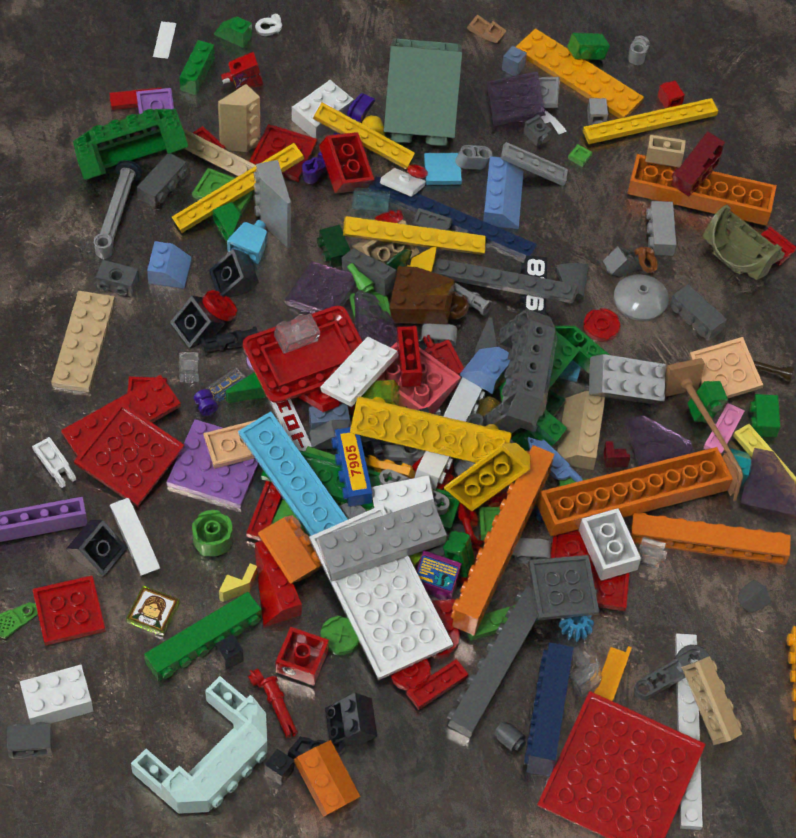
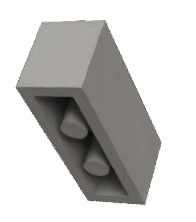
M651 201L650 208H647L646 218L650 221L647 225V232L651 235L648 240V247L655 252L654 255L674 256L676 235L673 202Z

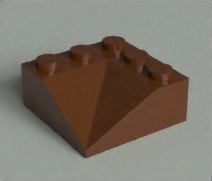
M398 266L389 308L392 322L448 324L455 279L419 267Z

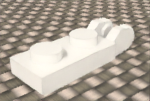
M50 437L32 446L36 455L61 488L65 487L66 484L60 473L65 471L69 480L72 482L76 480L69 463Z

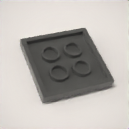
M589 555L529 560L528 566L538 620L598 615L599 608Z

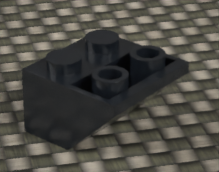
M353 693L325 708L329 740L332 741L333 745L339 746V743L346 746L363 744L377 737L372 698Z

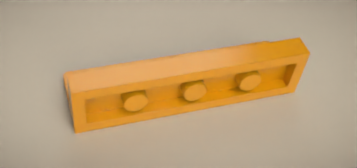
M628 646L626 652L610 647L594 691L595 694L611 701L614 700L632 647Z

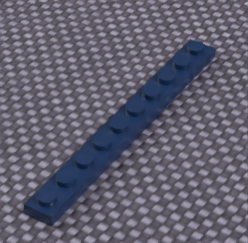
M376 176L375 180L368 187V193L417 213L418 208L452 218L453 221L450 228L462 233L486 236L485 243L522 259H525L526 256H532L537 248L536 243L416 193L413 196H408L380 183L381 177Z

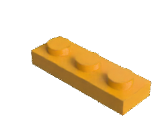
M371 455L365 457L366 466L374 468L376 472L381 473L383 470L390 469L410 479L415 478L416 472L408 464L402 463L397 465L388 459L380 461Z

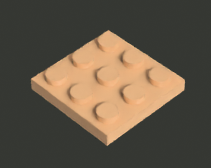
M743 337L690 352L691 360L702 358L705 363L700 380L701 385L704 381H721L727 398L763 388V383Z

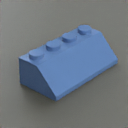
M490 156L483 221L496 227L519 229L524 171L518 166L502 160L501 157Z

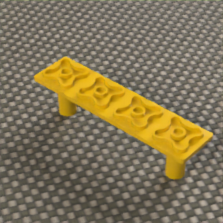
M357 397L350 432L475 463L502 443H510L511 439L510 432L499 430L494 424L481 426L386 403L381 397L373 399Z

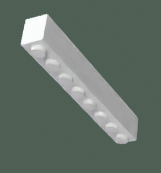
M462 377L444 417L466 422L468 416L477 413L479 408L477 403L482 402L485 396L484 389ZM426 451L417 468L415 478L429 475L432 489L436 490L438 483H443L446 476L444 471L445 469H450L453 459L450 456Z

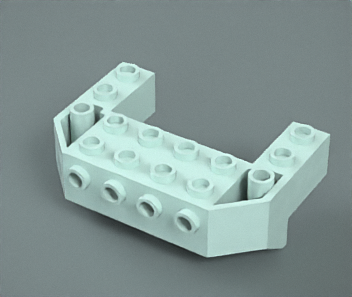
M220 676L205 690L206 701L231 721L234 728L189 773L180 766L174 771L170 770L147 749L131 763L132 773L178 814L209 812L213 807L217 808L223 802V797L228 792L232 793L237 788L238 782L243 777L247 778L253 771V767L257 763H262L267 757L266 712L254 697L250 695L248 698H245Z

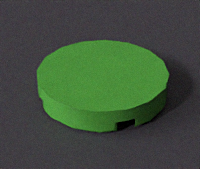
M335 616L329 618L322 626L320 637L329 640L328 652L335 655H346L352 653L358 647L360 641L348 617Z

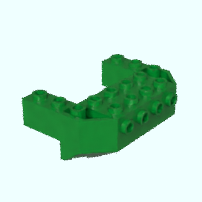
M147 109L142 114H131L126 119L112 120L104 126L96 125L73 141L77 161L85 180L106 174L105 168L117 165L122 160L130 161L165 149L169 154L188 148L176 109Z
M554 326L557 333V344L549 389L572 360L590 374V357L609 354L578 327ZM506 379L499 387L501 401H503L502 389L506 384ZM545 409L543 415L537 421L538 427L536 431H527L540 441L544 439L552 446L559 440L567 427Z

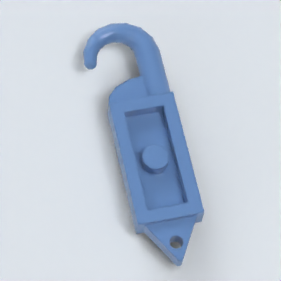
M528 437L527 441L530 450L532 445L555 454L550 472L553 478L565 480L571 477L575 482L583 481L582 477L570 467V464L544 439L540 441Z

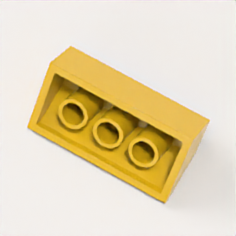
M502 443L445 485L444 489L470 511H473L530 470V454L517 443Z

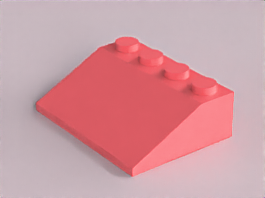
M397 342L390 348L398 351ZM419 347L422 368L421 386H401L398 357L370 386L374 390L382 391L384 396L397 406H407V408L414 410L428 407L429 413L435 414L461 380V377Z

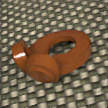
M638 247L634 250L644 271L653 273L657 270L655 252L651 248ZM646 257L650 261V268L645 265L644 260Z

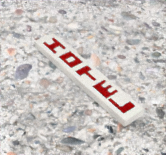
M291 399L279 403L270 401L280 425L297 449L305 452L307 446L311 447V443Z

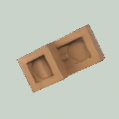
M478 14L467 27L474 34L494 43H498L506 33V30L494 21L490 24Z

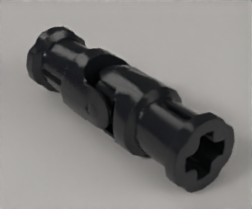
M254 326L252 329L245 331L236 330L226 334H218L213 338H201L203 353L206 355L208 352L215 350L224 351L226 348L242 347L243 340L247 336L258 333L257 328Z

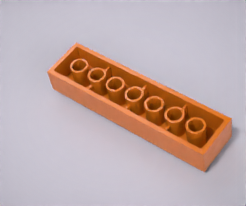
M637 154L627 194L656 201L673 202L674 205L716 214L719 209L727 204L731 207L730 211L740 219L767 226L777 185L713 171L690 196H687L671 186L673 181L672 174L679 167L645 162L646 156Z

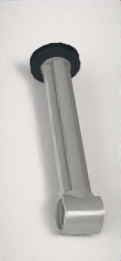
M119 161L115 168L119 179L101 232L94 238L95 253L102 259L109 258L113 254L114 237L132 183L139 180L143 172L142 168L132 161Z

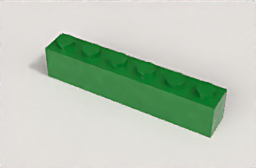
M246 592L144 654L145 663L158 681L163 678L167 679L176 670L189 666L194 659L204 657L209 650L215 647V643L233 634L236 637L245 628L259 623L262 619V609L250 593Z

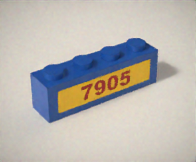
M351 427L335 429L334 437L331 438L332 448L337 451V454H335L336 466L340 465L341 471H338L339 481L344 484L342 495L343 499H347L348 507L372 503L373 494L360 435L350 432Z

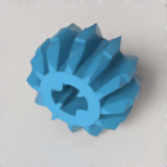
M592 616L560 618L559 627L562 628V635L568 634V640L573 637L576 642L579 641V638L587 639V635H590L593 631L594 621L591 620Z

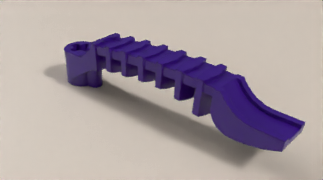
M364 93L359 94L350 105L347 116L362 123L369 109L374 104L375 98ZM321 152L318 153V158L314 157L311 160H307L302 165L303 180L308 184L317 182L323 173H328Z

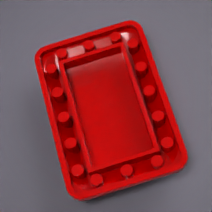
M333 306L247 336L243 340L242 346L267 398L271 402L279 403L320 390L325 381L362 343V340L347 310L342 306Z

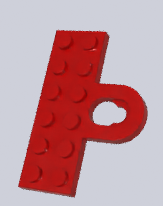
M159 375L62 429L61 433L78 457L121 402L152 423L181 407V402L164 378Z

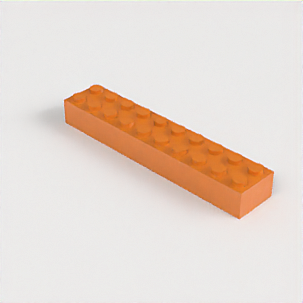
M532 445L530 452L526 450L530 454V470L510 484L507 498L503 499L499 508V515L495 516L491 532L488 531L484 540L485 544L483 548L479 549L476 564L471 566L468 581L463 583L460 598H456L452 608V626L474 636L534 509L540 491H542L551 472L555 454Z
M718 447L543 490L540 491L536 504L550 536L579 529L582 518L619 508L624 518L634 513H643L728 490L733 478Z

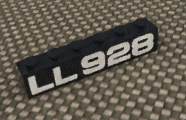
M526 256L525 263L521 262L520 273L547 279L548 257ZM520 294L519 303H523V306L519 308V314L528 309L546 315V298Z

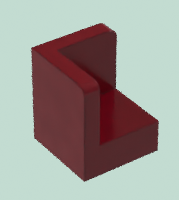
M605 441L603 449L605 468L628 467L630 454H627L626 449H614L613 441Z

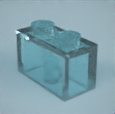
M355 188L352 208L388 212L391 192Z

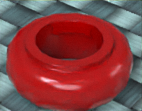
M412 164L407 167V172L413 177L422 179L428 175V171L422 166Z

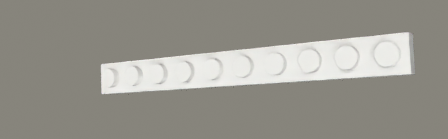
M676 634V655L684 646L690 644L697 645V635ZM690 659L689 662H690V663L696 662L697 659H695V660ZM684 678L676 683L677 731L700 741L699 709L687 679ZM700 759L679 805L680 829L701 830L703 827Z

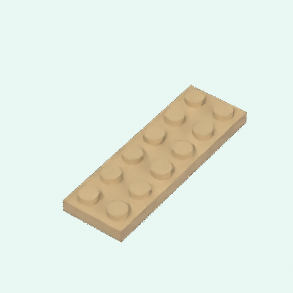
M78 291L51 381L52 387L90 392L115 303V296Z

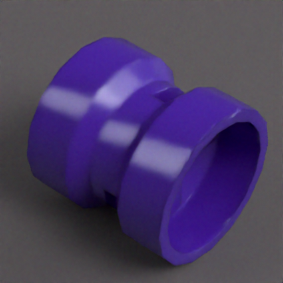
M210 389L200 390L194 395V401L199 405L198 409L201 415L208 416L217 411L218 405L213 400V394Z

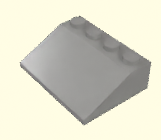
M275 160L256 164V172H254L256 182L254 183L256 193L254 195L256 204L254 209L256 217H260V220L266 224V228L287 248H291V201L279 162Z

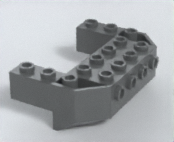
M525 309L500 329V345L512 348L508 355V360H510L509 367L505 372L506 384L502 389L503 401L484 416L485 426L494 424L499 430L510 433L519 428L533 432L536 431L538 427L537 421L543 415L546 408L557 344V333L551 318Z

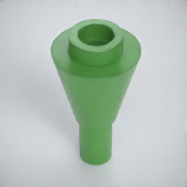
M353 263L347 266L353 275L359 293L365 295L371 293L374 290L373 286L375 283L362 272H359Z

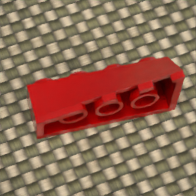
M256 542L255 557L264 628L302 615V603L294 584H290L264 542Z

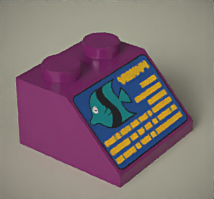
M423 550L417 574L427 594L435 596L438 600L452 599L459 583L462 563Z

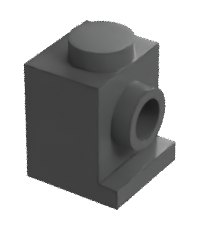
M539 114L525 122L524 134L536 146L549 141L552 130L541 120Z

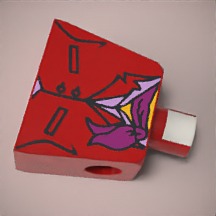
M254 52L230 61L228 63L230 72L221 74L223 84L234 82L236 90L245 84L250 88L263 86Z

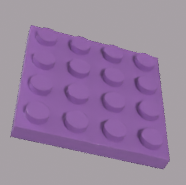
M195 419L184 442V449L178 455L167 480V486L241 508L259 463L254 458L214 469L203 433L222 429V427Z

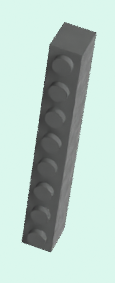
M528 585L524 591L520 590L515 598L517 604L515 607L511 606L505 616L508 618L506 623L501 622L496 631V634H498L497 639L490 641L486 649L489 653L486 657H481L477 664L479 668L477 674H471L467 682L470 685L467 691L462 690L457 699L460 702L458 707H453L447 717L450 719L448 726L468 738L474 732L537 620L533 589Z

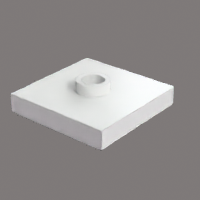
M393 168L381 177L380 183L408 196H413L425 187L426 181Z

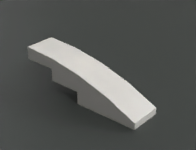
M129 498L110 504L123 540L127 544L140 576L160 569L149 540Z

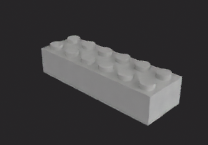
M433 499L320 536L318 537V547L332 582L445 544L447 534Z

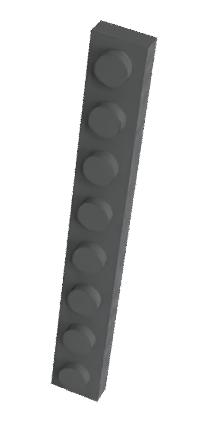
M439 258L433 269L434 273L455 279L457 282L572 304L578 291L577 284Z

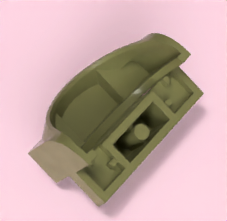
M726 204L713 216L702 237L712 245L713 254L739 275L747 272L750 277L758 280L766 276L772 264L781 260L785 253L781 251L782 247L778 244H772L731 212V207Z

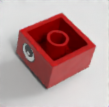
M290 627L275 661L276 672L315 685L329 651V640Z

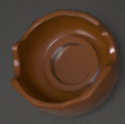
M453 292L449 319H460L468 313L470 304L464 295L459 296L456 292Z

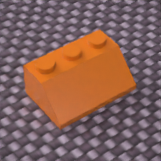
M293 515L284 517L258 532L290 584L310 577L323 567L309 536L304 533L299 520Z
M331 740L294 759V763L323 817L361 797Z

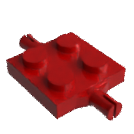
M427 335V338L424 336L423 340L427 346L424 351L460 376L464 366L450 340L434 344L430 335ZM455 386L451 393H453L454 390L456 391L457 386Z

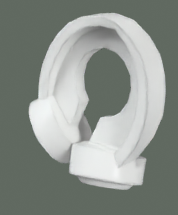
M273 14L271 18H262L255 25L256 32L261 36L278 34L282 28L281 18L278 14ZM264 23H267L269 25H275L271 26L267 30H264L260 27Z

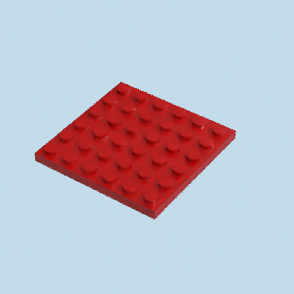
M589 691L537 806L604 838H665L706 744Z

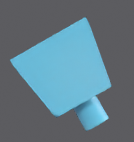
M257 220L254 225L244 222L227 240L228 252L233 248L249 254L252 262L259 264L268 241V232L265 230L266 224L261 220Z

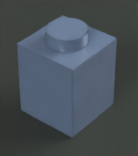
M511 46L503 56L502 70L517 77L525 67L527 53Z

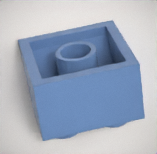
M155 241L147 269L148 284L185 289L192 257L172 243Z
M500 347L479 349L462 370L460 376L493 394L505 378V372L510 362L508 360L509 352Z

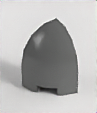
M752 580L745 585L738 594L740 605L749 612H756L771 602L766 586L756 580Z

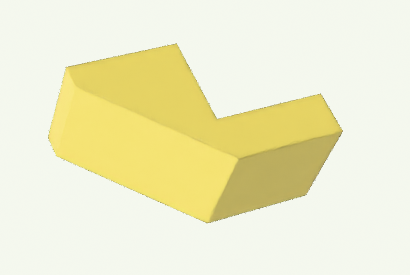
M250 563L242 580L227 575L219 590L220 601L224 602L250 592L258 575L257 566Z

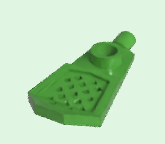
M28 602L15 609L1 613L0 637L8 638L38 615L36 603ZM26 609L30 610L29 613H24L23 611Z

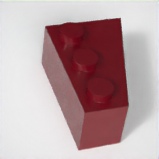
M707 131L679 169L677 168L673 172L671 186L690 196L719 165L725 142Z

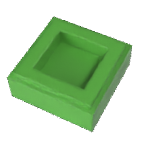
M577 144L568 155V159L583 167L592 157L593 152Z

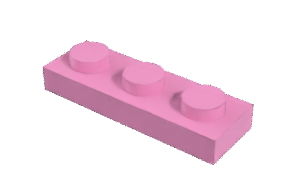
M727 403L716 423V427L727 444L745 412ZM712 431L703 449L718 447L722 455L724 448Z

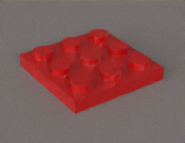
M268 124L249 162L255 165L261 163L295 143L303 154L304 159L282 172L284 178L299 182L302 176V165L305 161L310 160L318 139Z
M93 575L32 589L45 646L106 632Z

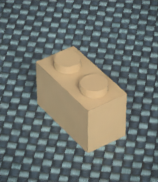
M650 134L645 162L680 167L684 156L686 140Z

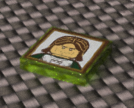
M142 586L126 617V622L164 636L180 604V599Z

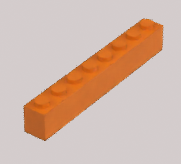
M634 513L631 521L630 535L633 538L634 544L786 565L790 557L791 535L782 532L773 533L761 529L751 530L744 527H730L724 524H709L704 521H687L683 518L673 519L666 516H652L646 513Z

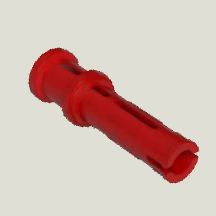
M276 676L268 677L260 682L261 688H264L266 692V700L273 706L285 737L291 738V733L294 737L298 734V730L283 700L285 698L284 692L280 691Z

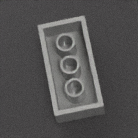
M606 354L590 357L589 395L648 404L664 402L666 364Z

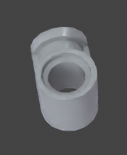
M637 36L634 38L628 55V60L631 64L641 65L644 63L650 41L646 37Z

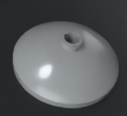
M635 274L625 277L617 284L614 291V302L618 310L626 317L637 321H650L660 317L665 312L669 302V295L665 286L657 279L648 275Z

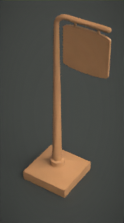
M699 358L667 365L665 397L688 392L726 451L723 459L733 478L727 491L730 496L734 495L733 501H736L743 479L742 469L695 391L699 388L705 364L703 359Z

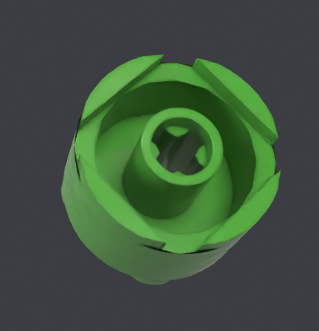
M207 510L199 514L192 524L193 543L202 556H219L230 550L233 542L232 522L227 515L225 516L217 510Z

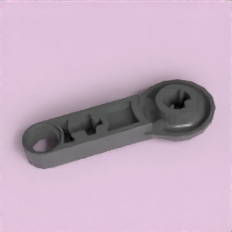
M690 644L684 646L672 662L636 682L634 687L635 697L639 700H648L686 678L682 667L691 664L689 662L690 659L701 660L709 657L708 652L698 645ZM657 677H658L659 679H662V678L664 679V682H663V683H662L661 681H659V682H657V683L654 685V687H653L652 684H654V683L656 682ZM646 686L649 689V693H640L638 687Z

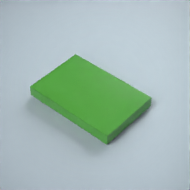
M207 168L192 192V197L200 200L235 178ZM255 190L233 202L235 207L240 209L241 213H243Z

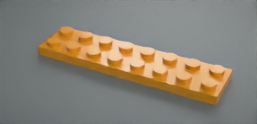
M536 28L516 46V48L527 53L526 60L551 76L560 77L562 83L587 99L606 98L608 112L619 119L628 117L644 101V96L587 60L574 59L569 49Z

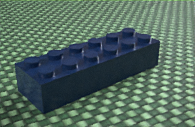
M549 642L548 649L543 650L533 704V714L530 722V732L527 740V750L524 758V764L527 765V773L550 777L553 771L574 649L572 646Z

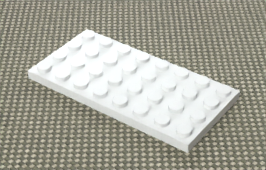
M383 505L309 537L329 580L330 577L318 547V537L386 515L387 513ZM409 556L331 582L378 680L453 647V643Z

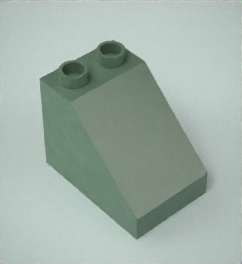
M393 38L390 49L384 132H391L392 141L412 142V134L426 135V144L447 145V137L455 138L462 59L461 44Z

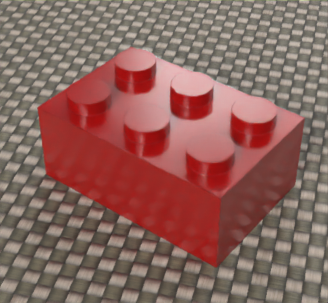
M359 133L327 135L319 148L334 192L366 190L375 179Z

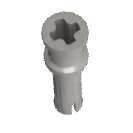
M455 283L454 292L459 296L464 295L470 304V308L474 307L479 310L483 316L488 313L492 306V301L485 300L480 297L479 293H472Z

